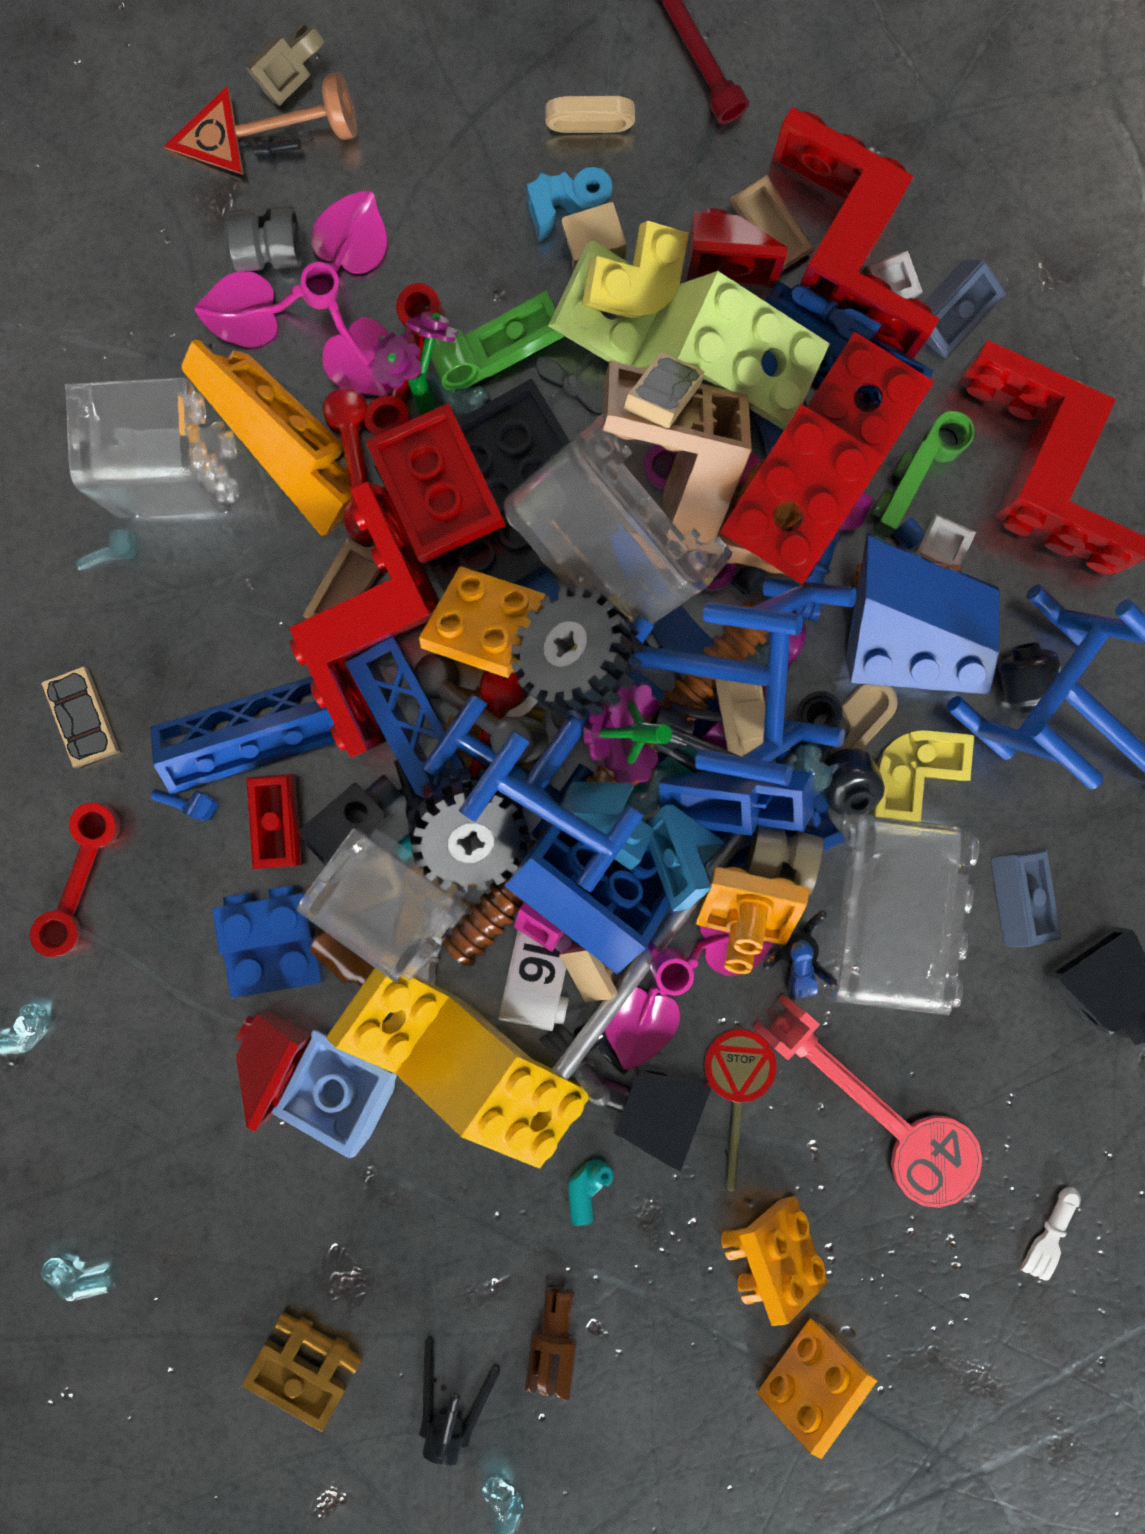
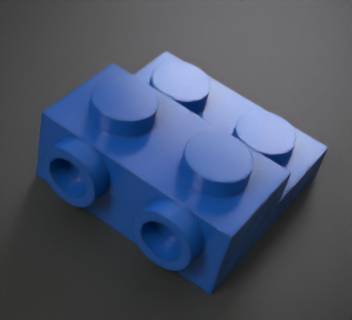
M295 885L268 890L269 899L251 901L250 893L222 897L224 906L212 908L219 954H224L231 998L324 982L321 962L310 951L315 932L312 904L307 892L297 894Z

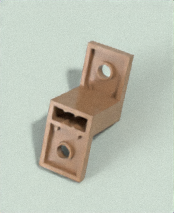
M609 361L604 379L602 431L613 433L621 439H638L659 444L671 451H677L663 490L664 546L675 548L683 553L701 554L718 558L726 563H739L761 568L774 574H784L720 533V530L743 496V493L735 492L752 450L748 395L701 383L671 427L664 428L624 409L628 393L646 372V369ZM780 504L774 512L776 526L783 531L795 530L800 526L799 511Z

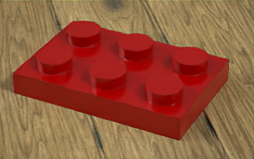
M449 403L365 441L421 565L506 526Z

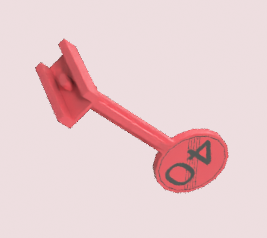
M781 993L776 1000L786 1009L769 1028L764 1026L759 1020L752 1027L787 1060L794 1054L801 1058L806 1056L897 1138V1142L893 1147L891 1167L895 1182L904 1194L922 1206L937 1208L957 1203L969 1194L980 1177L983 1160L979 1142L970 1129L952 1117L937 1115L918 1119L912 1124L907 1123L818 1043V1036L814 1031L820 1024L785 994Z

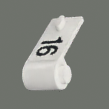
M518 930L498 1020L551 1032L553 1031L554 1023L564 1024L569 998L560 996L566 966L559 954L572 944V939L564 933L558 945L551 952Z

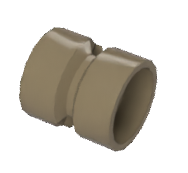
M757 826L752 837L745 871L751 875L768 879H788L794 882L795 885L809 888L808 896H810L816 884L821 865L824 838L799 831L789 837L785 829Z

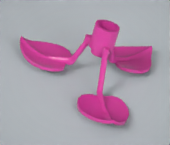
M371 190L345 196L320 214L311 232L312 250L317 257L333 262H314L308 265L302 272L301 285L294 286L292 292L279 303L273 304L274 291L265 278L254 272L241 271L223 277L195 305L197 316L214 335L235 346L254 348L267 344L276 336L278 325L274 313L282 312L297 298L303 297L305 302L312 308H328L340 332V335L333 336L326 342L322 354L324 371L332 383L339 388L357 390L362 395L382 397L390 395L392 391L389 383L379 384L372 376L373 368L370 369L367 366L374 359L375 353L372 348L378 343V338L380 336L386 337L389 333L379 322L366 317L356 320L347 329L339 312V306L336 303L339 293V278L336 272L339 270L340 265L353 274L367 273L382 262L386 253V229L380 216L375 196Z
M699 926L704 939L696 942L689 957H685L681 951L675 948L659 950L652 940L649 942L647 949L653 957L650 968L657 984L652 985L648 993L637 986L605 1029V1034L616 1052L621 1066L625 1070L637 1067L651 1059L674 1036L680 1022V1011L675 999L668 995H681L690 989L694 981L693 968L698 966L697 959L704 948L706 962L713 970L725 976L742 975L730 972L724 967L729 932ZM763 942L762 951L754 955L753 968L764 959L775 943Z

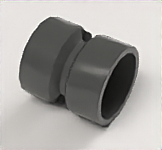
M294 206L267 208L264 216H260L255 209L228 211V243L236 272L263 270L266 262H270L274 269L301 267V238Z

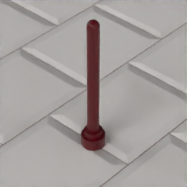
M661 0L711 89L709 94L712 100L710 108L720 124H724L736 119L746 111L750 104L742 87L735 85L732 80H726L683 1Z

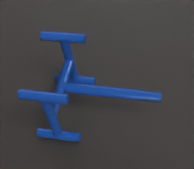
M766 577L763 584V594L773 598L753 607L707 602L703 610V619L708 623L770 631L768 666L760 663L643 645V652L636 653L635 657L642 662L641 667L766 686L763 743L743 756L700 749L696 755L695 766L701 770L788 786L792 777V767L770 761L800 741L841 747L845 738V730L843 728L784 719L790 634L799 635L803 626L802 615L794 614L792 611L809 602L853 607L856 601V589L813 582H804L802 585L795 580Z
M1041 585L1033 586L1027 592L1026 598L1078 646L1019 730L986 720L960 696H955L948 702L947 711L1003 760L1010 759L1014 756L1016 750H1020L1062 764L1088 789H1095L1102 783L1103 774L1047 724L1065 699L1145 773V744L1082 685L1077 683L1108 637L1145 644V613L1130 599L1122 601L1116 607L1115 614L1120 619L1067 610Z
M638 615L633 623L639 632L635 637L643 644L654 628V625ZM472 693L422 768L438 778L457 748L487 766L488 768L459 809V812L476 822L497 790L542 817L531 833L537 840L540 838L537 833L541 829L546 830L549 827L547 822H550L596 851L575 881L587 891L592 892L644 815L628 804L606 835L560 806L568 787L573 782H586L589 776L594 775L592 770L579 763L561 791L548 784L583 734L584 724L589 720L590 711L587 709V719H576L569 714V717L560 727L531 772L516 763L530 743L528 739L518 732L512 731L497 755L490 746L468 733L488 704Z

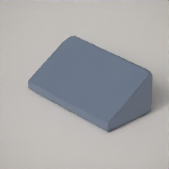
M964 259L924 301L931 308L932 314L940 318L926 343L942 358H947L1006 294L984 260Z
M1047 849L993 857L991 859V866L1005 946L1030 947L1060 940L1061 932Z

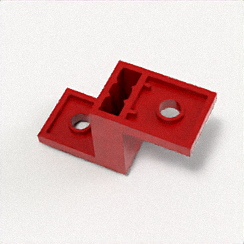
M791 107L782 123L771 162L844 203L809 262L801 284L810 286L811 290L830 301H837V308L841 310L855 309L879 322L881 327L878 332H875V337L914 359L931 336L940 318L933 315L931 308L924 302L914 298L907 300L891 291V286L885 280L874 275L865 276L861 274L863 267L901 203L914 175L908 173L899 161L890 157L882 158L866 149L864 143L857 137L849 134L841 135L827 127L824 121L816 114L808 111L801 112Z
M854 332L807 407L803 404L799 406L720 530V533L803 585L935 381ZM865 385L876 387L882 397L880 406L871 412L861 411L854 403L855 392ZM784 502L796 503L802 509L803 520L795 530L783 531L774 522V512Z
M987 339L964 367L957 383L967 387V392L977 399L991 401L993 399L1008 406V411L1018 418L1032 420L1034 418L1038 420L994 517L1004 521V527L1021 536L1032 534L1045 540V546L1058 554L1068 556L1073 553L1088 560L1086 565L1102 574L1111 575L1113 572L1117 574L1145 560L1144 535L1070 501L1116 399Z
M365 482L350 490L355 500L354 503L350 504V509L362 531L368 529L376 545L370 549L375 564L382 574L388 572L391 579L289 627L293 639L290 640L291 650L301 665H307L314 680L310 683L311 692L321 708H327L334 722L330 726L333 739L341 751L347 750L350 758L386 742V739L345 663L348 662L349 658L380 644L388 638L398 636L429 621L439 603L437 595L423 565H421L386 487Z

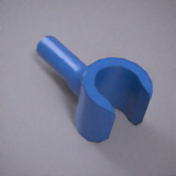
M909 518L897 528L893 535L901 543L897 548L911 550L923 539L924 533L915 519Z
M154 789L151 793L152 800L176 807L187 816L201 821L209 820L218 806L217 801L198 790L194 792L189 801L158 789Z

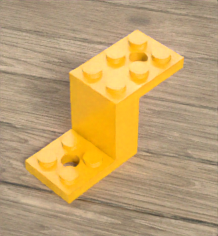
M383 958L326 1036V1039L335 1048L395 1073L460 1137L539 1169L554 1154L558 1142L572 1122L582 1114L584 1105L588 1101V1094L578 1081L570 1077L566 1080L552 1068L530 1058L465 1000ZM390 1012H393L394 1014L392 1015V1017L388 1021L383 1023L385 1017Z

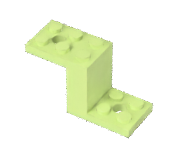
M594 240L586 243L548 325L549 327L607 362L613 361L647 370L657 356L663 352L705 371L701 381L702 384H709L714 387L748 395L750 410L781 429L787 427L799 406L803 404L830 343L719 271L681 283L672 301L654 314L640 318L616 315L613 320L608 319L602 314L601 310L582 306L590 258L601 256L625 264H632ZM767 350L772 352L777 360V370L772 377L764 372L761 364L762 356Z

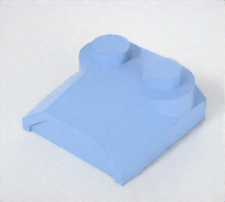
M313 1030L310 1035L312 1038L277 1107H274L271 1113L345 1157L352 1158L357 1155L372 1135L394 1091L397 1075L335 1048L326 1039V1034L319 1030Z

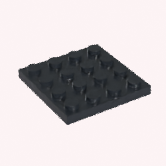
M532 378L457 419L506 526L428 561L444 592L459 566L522 586L621 531L618 519ZM374 465L375 470L377 471L380 479L382 480L376 465Z

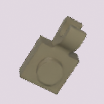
M302 24L291 34L288 43L283 37L276 35L245 68L272 103L280 106L311 75L303 63L325 41L314 26L308 29L305 24Z

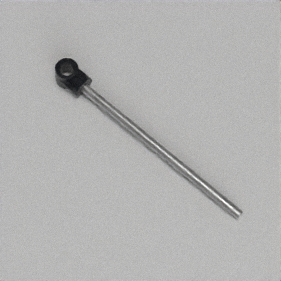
M816 691L808 694L801 700L797 708L795 721L814 723L819 715L831 713L834 717L827 726L843 728L845 730L844 740H846L850 732V722L840 701L833 694L826 691ZM800 741L785 751L787 754L780 764L790 765L792 770H798L803 765L815 771L830 749L835 746ZM728 832L722 840L724 846L704 865L709 881L715 866L726 868L749 835ZM702 898L688 910H670L651 939L659 950L665 949ZM647 948L632 961L614 985L618 993L611 999L603 1000L553 1067V1070L564 1079H569L650 970L653 957Z

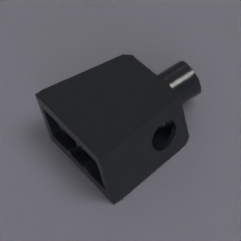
M385 775L380 776L365 791L355 782L298 830L301 839L333 874L387 824V815L383 811L401 796V793ZM353 810H359L365 814L366 818L360 823H351L346 819V816Z
M1116 927L1046 975L1051 983L1097 1030L1112 1034L1123 1028L1134 1045L1145 1043V953L1137 935L1132 929Z
M635 1067L628 1086L603 1077L601 1082L606 1084L610 1090V1100L603 1107L618 1112L613 1126L614 1134L672 1169L681 1172L711 1091L708 1081L643 1067Z

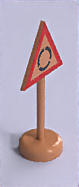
M339 71L326 75L322 81L324 104L240 125H235L230 89L226 86L163 147L244 175L237 137L327 116L334 134L342 140H348L357 136L356 114L349 88Z

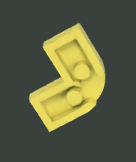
M651 221L641 223L633 265L601 256L590 258L582 306L628 318H640L662 310L672 301L679 288L689 233Z
M922 730L902 735L892 741L885 748L877 763L885 784V791L882 800L872 809V818L921 822L925 777L958 781L971 780L974 735Z

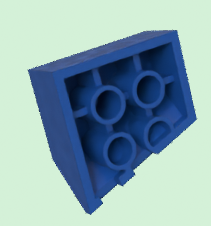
M867 532L845 657L851 683L990 694L999 654V588L952 567L944 568L921 557V554L909 549L901 550L883 542L882 538Z
M550 824L523 858L505 887L618 974L647 948L670 907L649 846H647L641 862L632 870H629L614 859L593 891L589 892L575 881L596 851L553 824Z

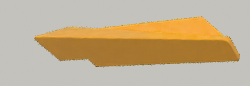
M197 339L191 341L182 363L183 372L321 536L329 534L343 520L344 508L353 498L350 492L348 471L335 461L343 450L342 442L249 354L233 350L227 358L213 354L203 344V341Z

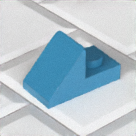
M573 782L568 787L560 806L607 835L624 811L634 785L631 783ZM641 820L615 857V860L629 870H632L641 862L655 829Z
M664 805L647 823V825L655 829L648 846L672 911L688 910L712 888L707 870L703 864L724 846V842L674 805Z

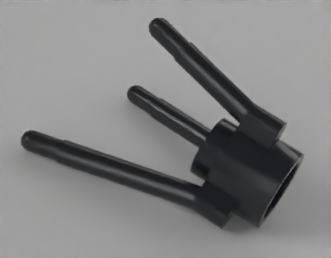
M673 701L670 708L659 705L658 711L653 715L650 723L666 724L672 730L671 740L667 744H654L653 749L670 756L693 773L706 772V770L697 769L695 761L677 748L684 750L689 745L698 750L702 749L739 756L692 735L694 723L687 721L688 718L723 722L721 711L687 707Z
M819 911L808 922L802 923L799 931L792 932L786 945L780 944L779 949L771 951V955L763 962V968L769 970L780 960L791 966L793 963L790 954L792 945L797 941L804 940L812 946L814 952L812 959L813 973L829 986L836 987L838 980L816 961L819 955V946L811 936L812 931L826 919V912Z
M431 1338L425 1340L423 1419L419 1436L425 1439L422 1455L434 1464L452 1466L458 1462L461 1448L469 1447L472 1431L494 1388V1384L500 1374V1368L497 1366L492 1368L463 1427L462 1421L456 1417L460 1401V1395L457 1392L452 1393L446 1414H439L433 1420L434 1342Z

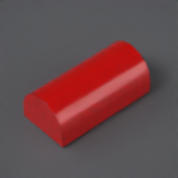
M295 774L247 777L252 869L301 866Z

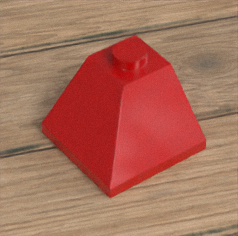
M709 208L703 210L702 213L693 212L686 282L719 271L740 286L773 288L776 285L787 257V246L741 216L728 215V212L723 209Z
M267 1009L258 1013L255 1018L249 1015L236 1037V1041L242 1043L236 1054L246 1128L254 1132L273 1116L271 1112L274 1107H277L312 1038L310 1036L312 1032Z

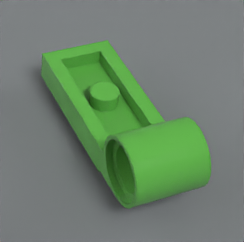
M548 291L542 292L466 335L460 329H456L458 330V335L453 342L435 338L431 360L442 386L449 391L463 390L564 337V335L548 326L556 310Z
M959 411L943 413L926 431L922 441L913 453L908 450L904 451L893 471V475L899 477L893 491L890 492L885 489L872 511V514L878 517L872 528L873 531L886 538L894 533L933 460L937 462H950L970 445L974 438V425L967 415ZM947 428L952 430L958 439L957 446L945 444L939 436V429Z

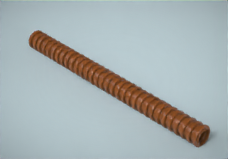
M745 602L743 604L744 607L756 606L753 603L749 604L748 602ZM724 625V634L721 637L715 635L713 638L715 644L711 648L706 646L703 652L708 656L746 661L745 658L748 654L755 655L757 652L755 647L758 643L764 645L767 641L765 635L768 632L770 633V631ZM685 674L686 676L681 681L676 679L673 682L676 687L672 691L667 689L664 692L666 698L662 702L658 700L659 705L670 708L671 703L675 701L687 707L706 709L708 705L705 702L709 697L712 699L717 697L715 679ZM653 715L646 717L645 723H650ZM688 718V719H687V721H689L690 719L693 720V721L696 720L695 718ZM654 743L644 744V747L653 749ZM598 765L595 769L597 775L594 778L589 776L586 779V782L617 783L614 779V771H610L601 765ZM635 780L633 785L636 786L639 781ZM541 829L537 833L538 836L541 837L545 830ZM531 840L528 843L529 848L531 849L537 841ZM510 871L508 873L504 872L506 881L499 885L495 882L490 885L491 892L489 894L483 893L480 896L482 902L480 904H473L471 906L472 913L470 915L464 914L461 918L462 924L454 925L451 929L453 934L451 936L446 935L442 939L446 951L464 966L472 967L476 963L475 956H482L486 952L484 946H491L495 942L493 936L495 934L501 935L505 931L503 925L505 923L510 925L514 921L512 915L514 913L518 914L519 909L524 903L522 899L505 887L513 874Z

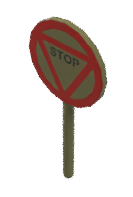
M745 1029L728 1030L716 1037L708 1047L704 1059L705 1077L712 1090L723 1099L733 1101L727 1189L729 1191L736 1189L742 1102H751L764 1095L773 1084L777 1070L775 1054L769 1043L759 1034Z

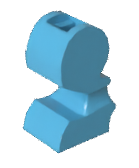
M587 167L581 170L574 180L566 172L554 176L540 173L535 181L526 184V203L539 242L549 237L555 228L556 211L554 207L561 205L570 214H574L611 202L612 180L603 169Z

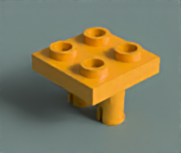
M459 566L419 636L421 648L509 678L510 674L513 673L512 664L519 662L518 659L511 655L512 646L521 645L522 639L516 636L519 626L524 628L529 626L531 621L525 616L531 609L539 613L544 608L540 601L546 598V594Z
M715 866L709 881L712 888L701 900L695 925L729 932L724 967L733 973L748 974L753 968L754 955L762 951L764 941L781 945L787 944L807 906L809 888L795 885L794 882L784 878L768 879L751 875L737 867L721 868Z
M796 1196L779 1199L747 1228L728 1229L722 1234V1248L735 1247V1249L724 1252L729 1260L747 1257L752 1273H743L738 1278V1291H751V1293L741 1296L742 1301L745 1304L763 1301L772 1326L789 1324L828 1284L824 1263L817 1255L809 1233L808 1219L801 1211Z
M810 1318L756 1394L811 1455L822 1459L878 1380L821 1323Z

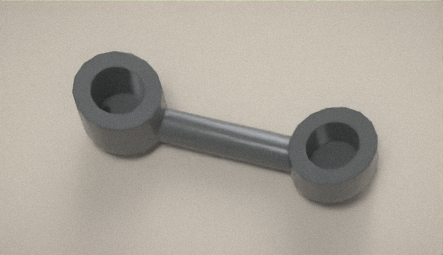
M427 654L416 664L414 671L429 699H444L460 711L470 695L457 686L458 669L455 661L439 654ZM484 708L475 724L490 735V744L496 755L513 730L528 739L530 743L516 763L538 760L549 744L545 727L532 717H505L499 719L488 709Z

